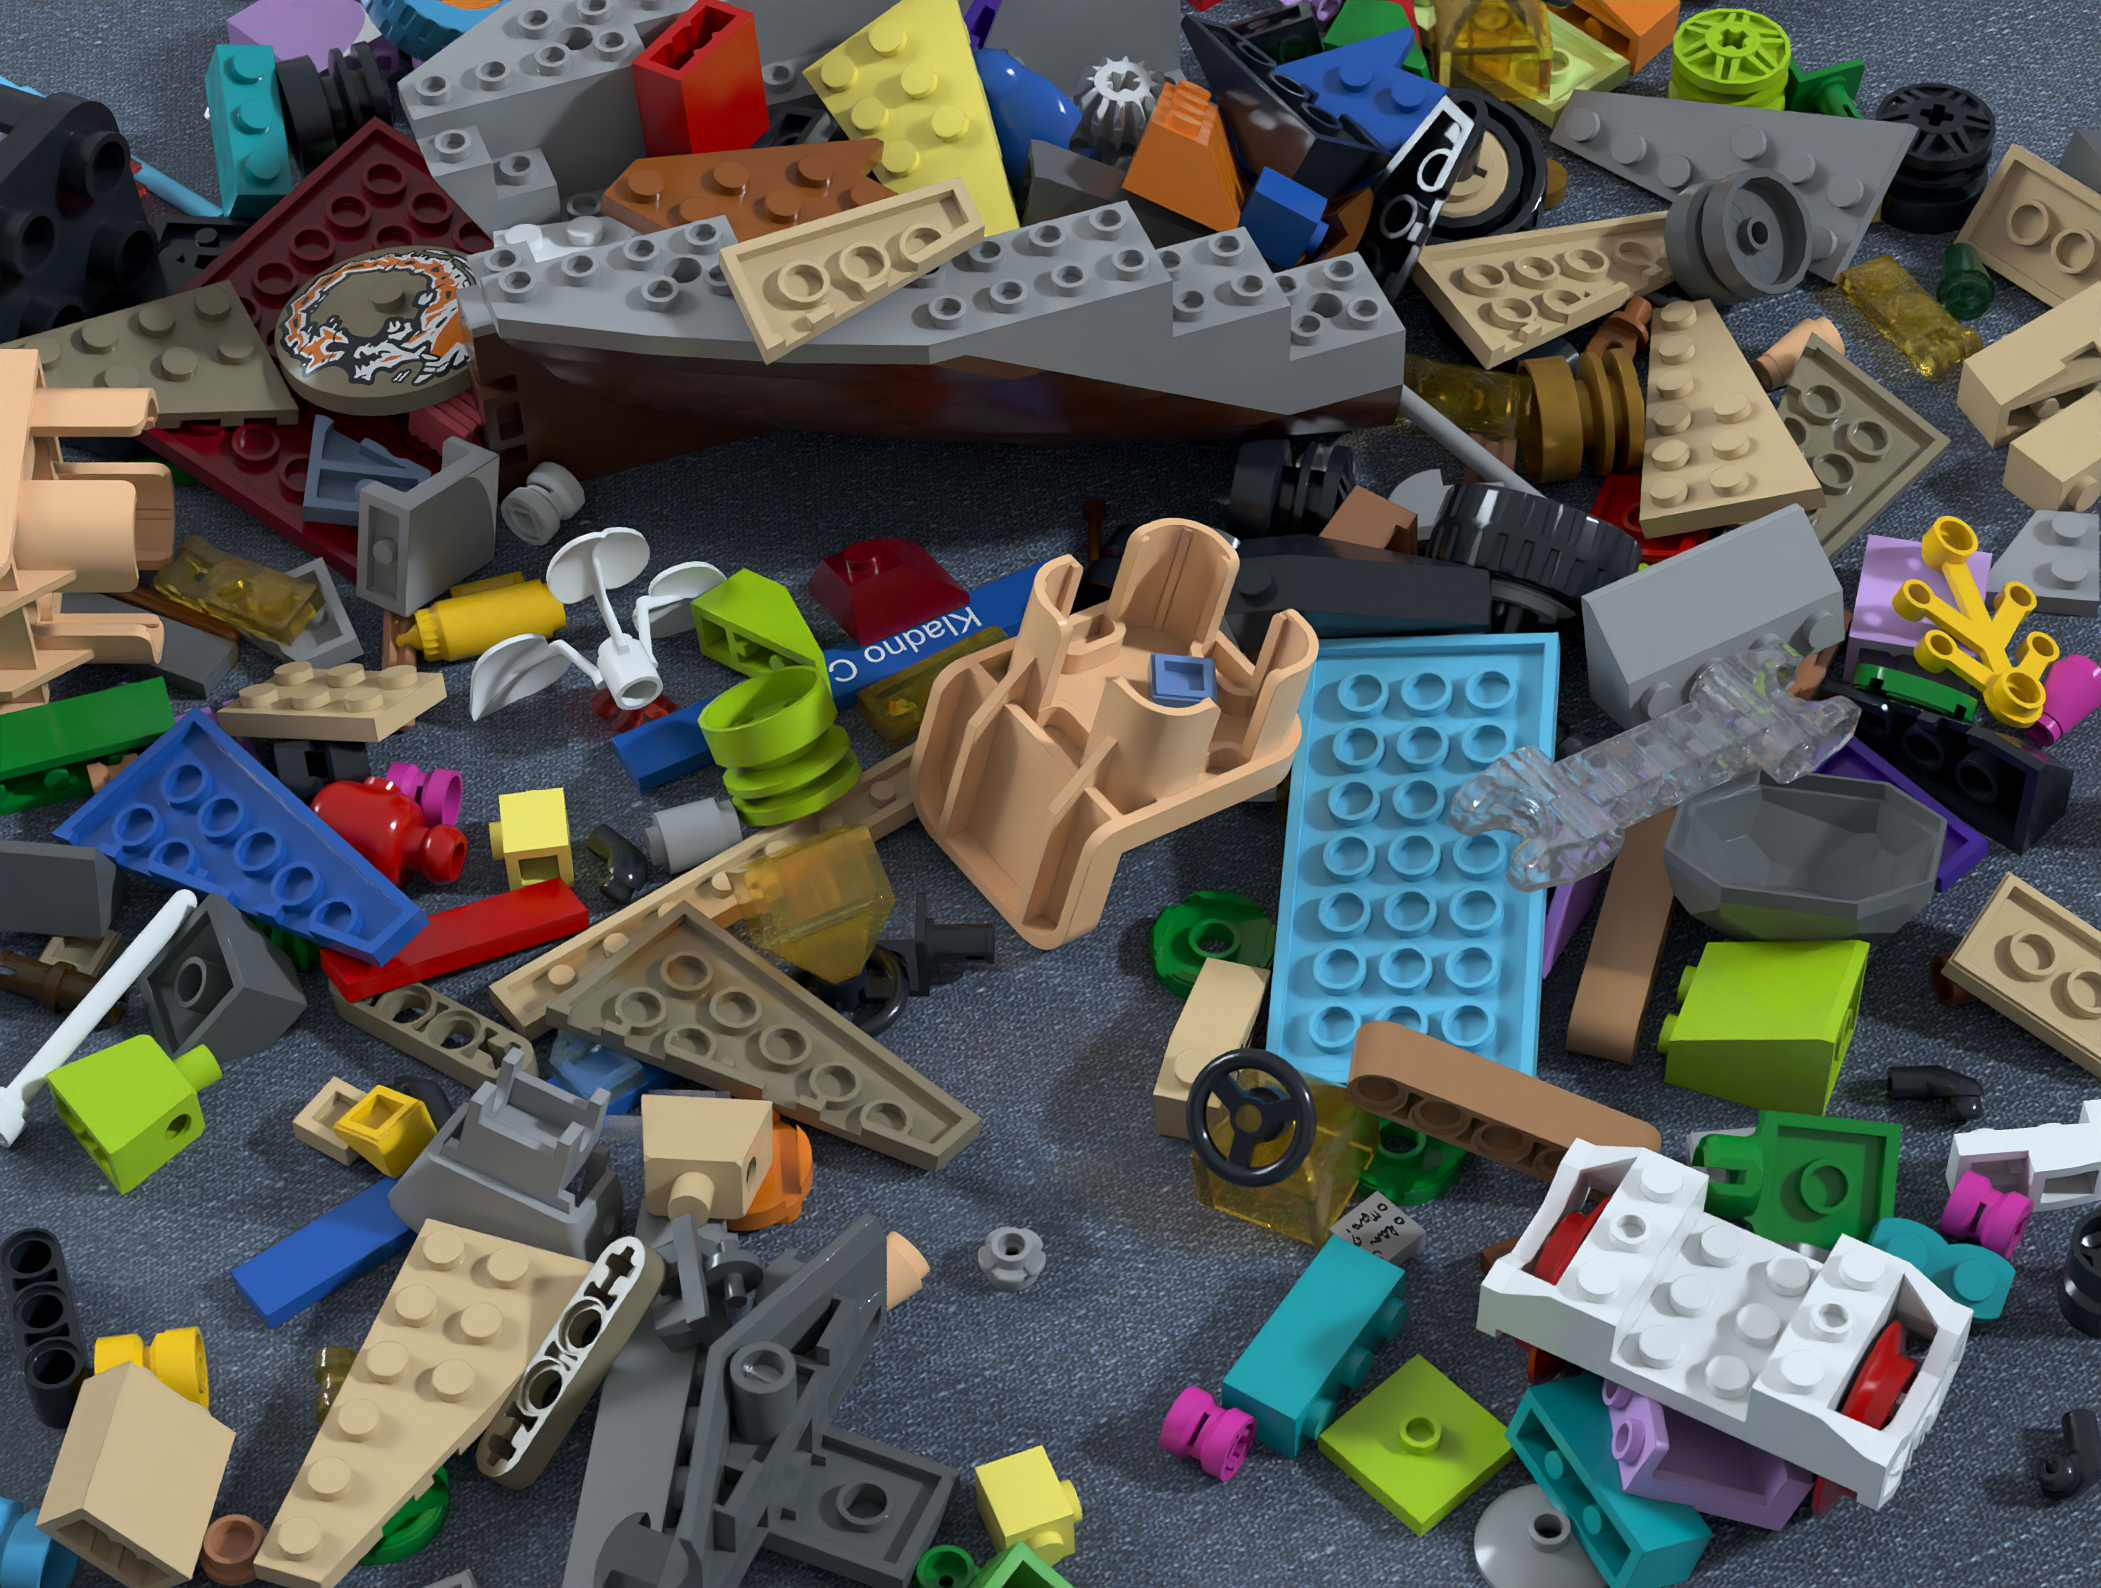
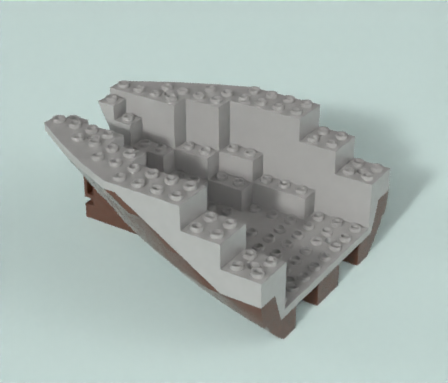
M511 0L397 82L401 105L432 178L493 242V231L510 229L519 224H533L537 226L567 222L580 216H595L597 218L608 216L600 212L602 194L635 159L647 158L631 62L698 0ZM719 0L754 14L769 121L786 104L826 110L836 129L828 142L850 140L809 84L802 71L901 0ZM958 0L963 19L974 0ZM1003 0L985 47L997 50L1001 48L1008 49V54L1028 69L1050 80L1072 102L1073 91L1076 89L1077 81H1080V77L1083 75L1084 67H1098L1103 56L1113 62L1122 61L1127 54L1129 61L1135 64L1149 60L1152 71L1164 73L1165 82L1177 86L1179 80L1187 81L1180 69V0ZM1079 125L1069 142V150L1077 154L1086 151L1090 145L1098 148L1102 163L1104 164L1120 156L1133 155L1136 149L1131 143H1123L1118 151L1113 142L1106 141L1095 145L1091 134L1079 132ZM1249 183L1247 184L1243 204L1252 189ZM1127 200L984 237V241L768 365H766L719 266V249L738 243L725 214L646 235L635 236L608 245L573 252L536 263L527 241L496 247L488 251L465 256L477 284L455 290L463 342L471 360L467 361L472 398L482 424L478 434L484 449L500 455L497 493L499 504L513 490L519 487L525 488L528 475L543 462H553L564 467L580 483L777 429L873 438L1003 444L1090 445L1244 439L1246 434L1291 436L1365 430L1394 425L1403 389L1406 329L1358 251L1280 272L1284 267L1261 255L1245 226L1155 250Z

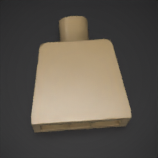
M643 1094L641 1110L646 1211L652 1215L668 1216L670 1221L690 1212L696 1219L697 1229L704 1226L708 1218L736 1220L744 1217L773 1162L772 1101Z

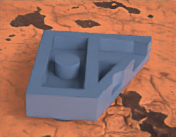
M315 415L302 520L359 526L360 489L376 480L406 493L430 478L431 471L407 458L402 459L391 455L386 447L367 437L361 443H358L335 431L334 420L325 415Z

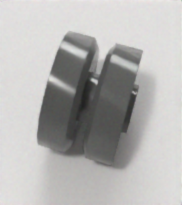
M1764 167L1747 169L1729 174L1724 178L1692 184L1675 197L1666 215L1664 243L1668 264L1678 285L1694 301L1710 298L1714 307L1719 308L1748 302L1756 298L1789 292L1802 281L1810 265L1813 232L1809 212L1799 191L1784 175Z

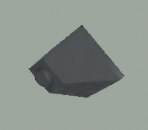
M213 892L206 897L136 978L158 1045L171 1061L200 1044H204L210 1050L218 1065L270 1049L308 1007L291 958L226 898Z

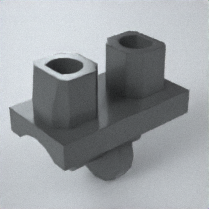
M689 1212L671 1220L674 1240L654 1249L665 1259L667 1266L666 1280L659 1293L661 1296H665L680 1289L682 1291L681 1298L655 1307L652 1310L655 1331L671 1351L690 1347L701 1342L709 1348L732 1328L729 1308L743 1307L747 1303L746 1294L755 1290L757 1285L762 1283L764 1277L763 1266L759 1256L751 1251L739 1249L738 1242L734 1239H725L717 1244L715 1241L702 1238L698 1235L696 1219Z

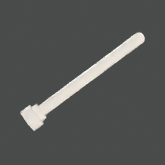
M186 889L179 890L168 900L7 1088L0 1086L1 1146L9 1148L27 1127L24 1120L30 1113L27 1105L47 1083L46 1074L62 1066L195 911L197 897L192 891Z

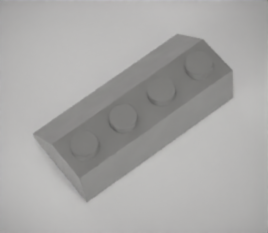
M1797 503L1581 596L1590 699L1630 735L1639 733L1845 640L1843 589L1804 509Z

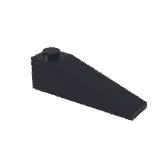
M1185 14L1180 25L1248 166L1258 176L1264 166H1267L1327 198V202L1385 169L1394 158L1392 153L1350 116L1341 114L1337 119L1326 110L1316 106L1315 102L1320 95L1306 84H1299L1285 75L1274 72L1277 67L1276 61L1226 24Z
M1446 95L1443 96L1370 186L1375 197L1372 211L1363 236L1354 252H1359L1390 305L1403 291L1482 129Z
M1309 534L1244 539L1235 549L1239 557L1240 566L1224 611V617L1241 653L1261 652L1272 617L1287 609L1296 610L1311 625L1318 639L1443 636L1491 631L1492 576L1490 570Z
M1827 680L1819 687L1812 730L1832 742L1848 730L1963 822L2017 855L2022 856L2066 813L2075 771L2062 764L2054 756L2042 752L2024 740Z

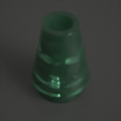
M1956 243L1948 247L1943 254L1936 299L1939 307L1950 317L1959 321L1975 320L1981 317L1992 304L1995 297V286L1983 266L1976 249L1966 243Z

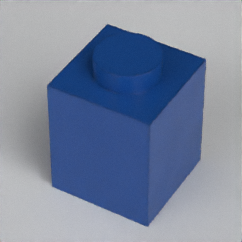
M1264 166L1242 205L1237 228L1245 226L1262 256L1288 270L1293 269L1302 252L1312 257L1319 247L1329 226L1320 221L1328 199Z

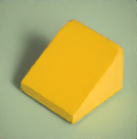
M377 1085L332 1126L339 1138L382 1173L394 1179L412 1165L437 1134V1130L423 1101L382 1085Z

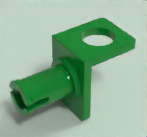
M1791 56L1790 66L1788 67V83L1784 88V111L1801 113L1819 111L1821 115L1865 119L1852 101L1857 96L1865 64L1859 58L1803 74Z

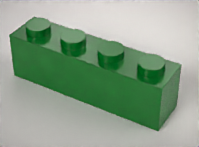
M163 676L0 715V816L94 794L87 765L100 762L108 767L119 764L124 755L137 752V755L140 756L175 725Z

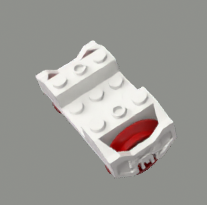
M1576 1138L1558 1167L1544 1203L1513 1251L1497 1259L1482 1282L1476 1329L1494 1337L1504 1332L1514 1336L1516 1346L1530 1352L1527 1376L1530 1384L1534 1386L1550 1383L1559 1374L1567 1361L1818 1474L1812 1500V1511L1820 1517L1826 1516L1843 1495L1877 1511L1895 1494L1900 1485L1903 1470L1907 1471L1911 1464L1913 1450L1921 1446L1925 1433L1930 1430L1939 1413L1963 1357L1974 1310L1954 1302L1911 1263L1845 1234L1841 1235L1825 1264H1822L1703 1212L1709 1175L1644 1147L1596 1146ZM1590 1187L1610 1195L1594 1209L1591 1215L1581 1212ZM1908 1327L1934 1338L1923 1366L1921 1361L1905 1355Z

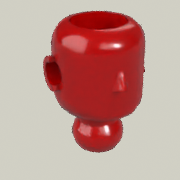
M367 777L363 784L343 780L328 784L318 792L309 807L399 890L403 889L412 880L415 872L421 873L432 884L446 885L456 881L463 870L467 855L466 836L458 828L449 824H439L432 828L425 827V820L420 806L408 795L401 793L400 788L388 780L379 777Z

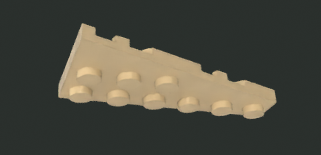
M1669 210L1424 246L1410 277L1485 369L1488 370L1628 304L1632 296L1643 297L1676 281L1668 264L1664 243L1666 215Z
M427 1218L253 1561L256 1577L288 1588H334L383 1537L382 1527L409 1499L416 1502L433 1485L432 1475L454 1452L461 1455L490 1425L595 1263Z

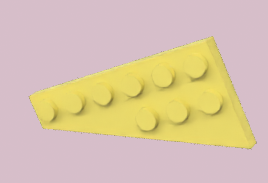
M901 0L802 71L803 75L850 140L878 138L884 142L882 159L872 169V172L883 186L898 194H903L960 176L985 224L984 237L1020 228L1015 210V200L1003 167L1002 153L983 84L977 72L970 47L969 33L966 23L962 18L958 0Z

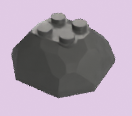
M1758 766L1684 787L1664 847L1663 860L1673 894L1689 914L1721 934L1737 939L1739 942L1860 940L1870 943V947L1882 943L1896 933L1931 900L1946 838L1948 820L1889 782Z

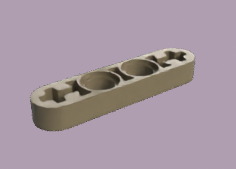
M329 978L328 986L336 1013L343 1020L476 1091L485 1081L496 1084L500 1068L495 1070L494 1064L501 1067L503 1058L512 1047L525 1052L521 1070L539 1078L535 1053L527 1039L419 982L348 1003ZM409 1008H418L425 1011L420 1018L409 1023H398L392 1020L396 1014ZM456 1034H468L474 1037L469 1044L458 1049H447L441 1046L444 1040Z
M631 1236L617 1239L603 1251L484 1432L476 1453L477 1467L483 1475L513 1491L528 1487L541 1475L661 1291L666 1280L667 1266L665 1259L659 1252L638 1238ZM633 1267H635L633 1273L627 1279L628 1273ZM611 1297L616 1300L612 1307L607 1305ZM601 1318V1329L597 1337L591 1344L582 1348L581 1341L585 1330L593 1321ZM562 1378V1388L558 1397L551 1405L542 1408V1399L547 1388L555 1380ZM533 1419L536 1423L531 1429L528 1427V1424ZM516 1448L514 1455L509 1460L508 1458L511 1452Z

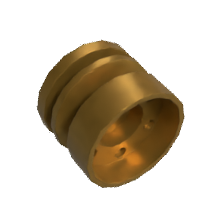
M1625 348L1604 350L1601 359L1595 351L1581 353L1577 363L1575 381L1569 364L1563 355L1519 361L1515 378L1517 428L1523 460L1528 475L1534 484L1577 479L1581 470L1583 451L1589 467L1595 476L1610 475L1613 465L1619 473L1639 471L1643 462L1645 445L1644 401L1631 356Z

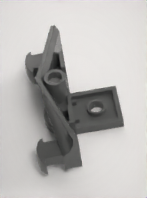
M865 1212L807 1263H804L802 1249L791 1248L782 1252L769 1264L764 1271L762 1283L757 1285L754 1292L752 1310L709 1347L683 1510L675 1536L672 1537L650 1529L651 1521L647 1512H636L626 1517L613 1529L599 1553L592 1588H737L760 1546L875 1588H908L916 1573L919 1559L928 1550L960 1489L961 1470L829 1424L887 1321V1237L877 1216ZM871 1501L880 1505L884 1511L876 1517L861 1519L849 1514L847 1509L856 1502Z

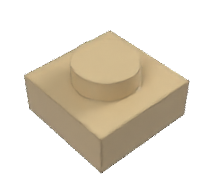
M334 1076L292 1121L295 1137L349 1167L360 1154L339 1138L332 1126L362 1100L367 1093Z

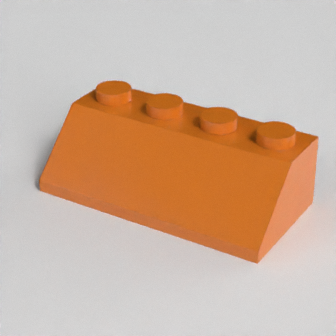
M1179 80L1178 85L1175 86L1165 82L1136 146L1121 188L1218 232L1235 229L1238 226L1248 181L1220 107L1209 101L1212 95L1209 91L1194 83Z

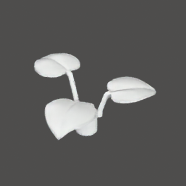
M626 527L606 528L600 533L592 532L575 538L554 555L547 569L546 580L554 598L563 604L576 603L594 594L599 610L611 635L599 646L597 667L564 640H556L548 645L545 637L539 633H526L506 639L488 649L476 662L472 671L469 711L474 722L518 699L548 687L566 673L571 662L592 678L598 690L608 686L619 708L634 710L648 705L659 696L663 689V683L656 671L658 663L652 653L651 638L668 637L695 628L690 602L719 585L727 578L713 565L699 561L678 564L659 573L650 583L649 595L639 597L636 600L632 621L639 632V640L633 639L631 635L622 633L607 598L606 589L621 587L634 580L643 571L650 557V549L645 538L640 532Z

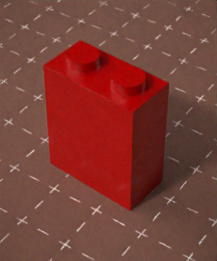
M698 0L631 62L647 158L749 149L770 129L754 14L752 12L719 0Z

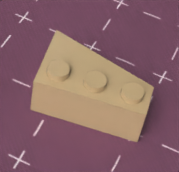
M2101 281L1964 360L1956 404L1993 449L2009 444L2090 392L2096 390L2101 394Z

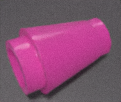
M2077 654L2069 655L2065 660L2056 661L2043 683L2046 699L2043 704L2042 715L2031 727L2023 728V730L2037 744L2046 747L2052 746L2057 739L2061 738L2101 706V668L2089 658Z

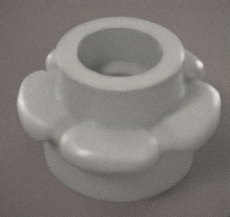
M1001 1227L995 1229L987 1235L985 1239L986 1245L978 1250V1264L981 1270L986 1273L988 1280L995 1287L1005 1291H1019L1031 1286L1037 1280L1046 1262V1255L1041 1251L1043 1248L1041 1238L1035 1232L1026 1228ZM1007 1252H1017V1253H1018L1017 1255H1014V1256L1006 1255Z

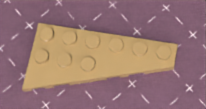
M1710 298L1693 302L1676 301L1663 308L1653 309L1639 517L1645 540L1757 520L1794 503L1800 505L1804 511L1827 507L1822 486Z

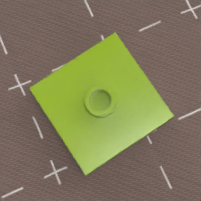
M1419 1353L1318 1435V1450L1420 1538L1518 1455L1504 1436L1507 1427Z

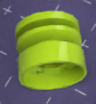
M1717 8L1697 13L1680 25L1673 37L1671 80L1668 86L1667 99L1784 111V88L1788 83L1791 46L1789 37L1779 24L1762 14L1748 10Z
M808 665L788 666L752 677L718 695L702 710L698 718L700 728L715 763L727 768L722 778L729 795L733 796L732 802L742 823L751 826H772L799 819L836 801L858 782L862 773L861 766L853 749L849 748L851 742L844 727L833 724L838 711L819 668Z

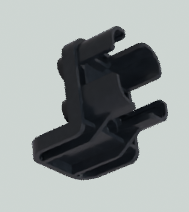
M0 84V132L7 134L0 142V344L176 295L203 271V269L158 255L157 234L154 228L148 224L130 167L131 153L129 144L125 137L120 134L115 117L107 106L68 92H56L45 98ZM58 437L60 441L109 457H131L152 450L133 437Z

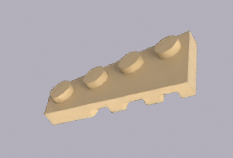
M959 176L719 249V266L766 365L984 241L985 224Z

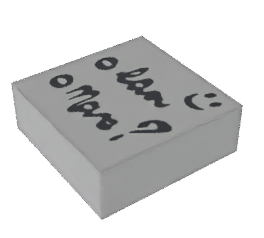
M1379 1191L1374 1192L1328 1228V1240L1335 1234L1397 1267L1424 1247L1426 1241V1231Z

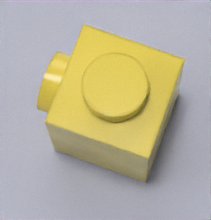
M563 787L499 795L501 821L489 823L493 860L505 859L510 891L559 876L569 888L575 887L570 832Z
M1043 1445L975 1467L977 1509L997 1554L1018 1540L1023 1541L1050 1566L1059 1562L1063 1557L1075 1553L1074 1523L1080 1522L1083 1519L1081 1505L1071 1481L1067 1479L1059 1482Z

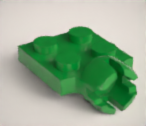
M1759 1110L1758 1125L1754 1134L1746 1137L1709 1134L1699 1139L1691 1166L1726 1169L1725 1183L1708 1181L1703 1212L1715 1217L1738 1219L1745 1223L1747 1231L1774 1243L1783 1240L1795 1241L1832 1252L1841 1235L1845 1234L1867 1244L1872 1228L1881 1219L1893 1218L1902 1124Z

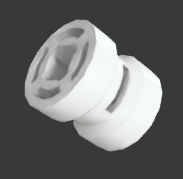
M553 462L539 464L528 475L526 480L527 486L513 490L503 500L501 505V513L508 527L519 538L532 545L542 546L546 544L558 532L560 527L559 521L572 518L583 507L585 502L584 491L580 483L564 467Z

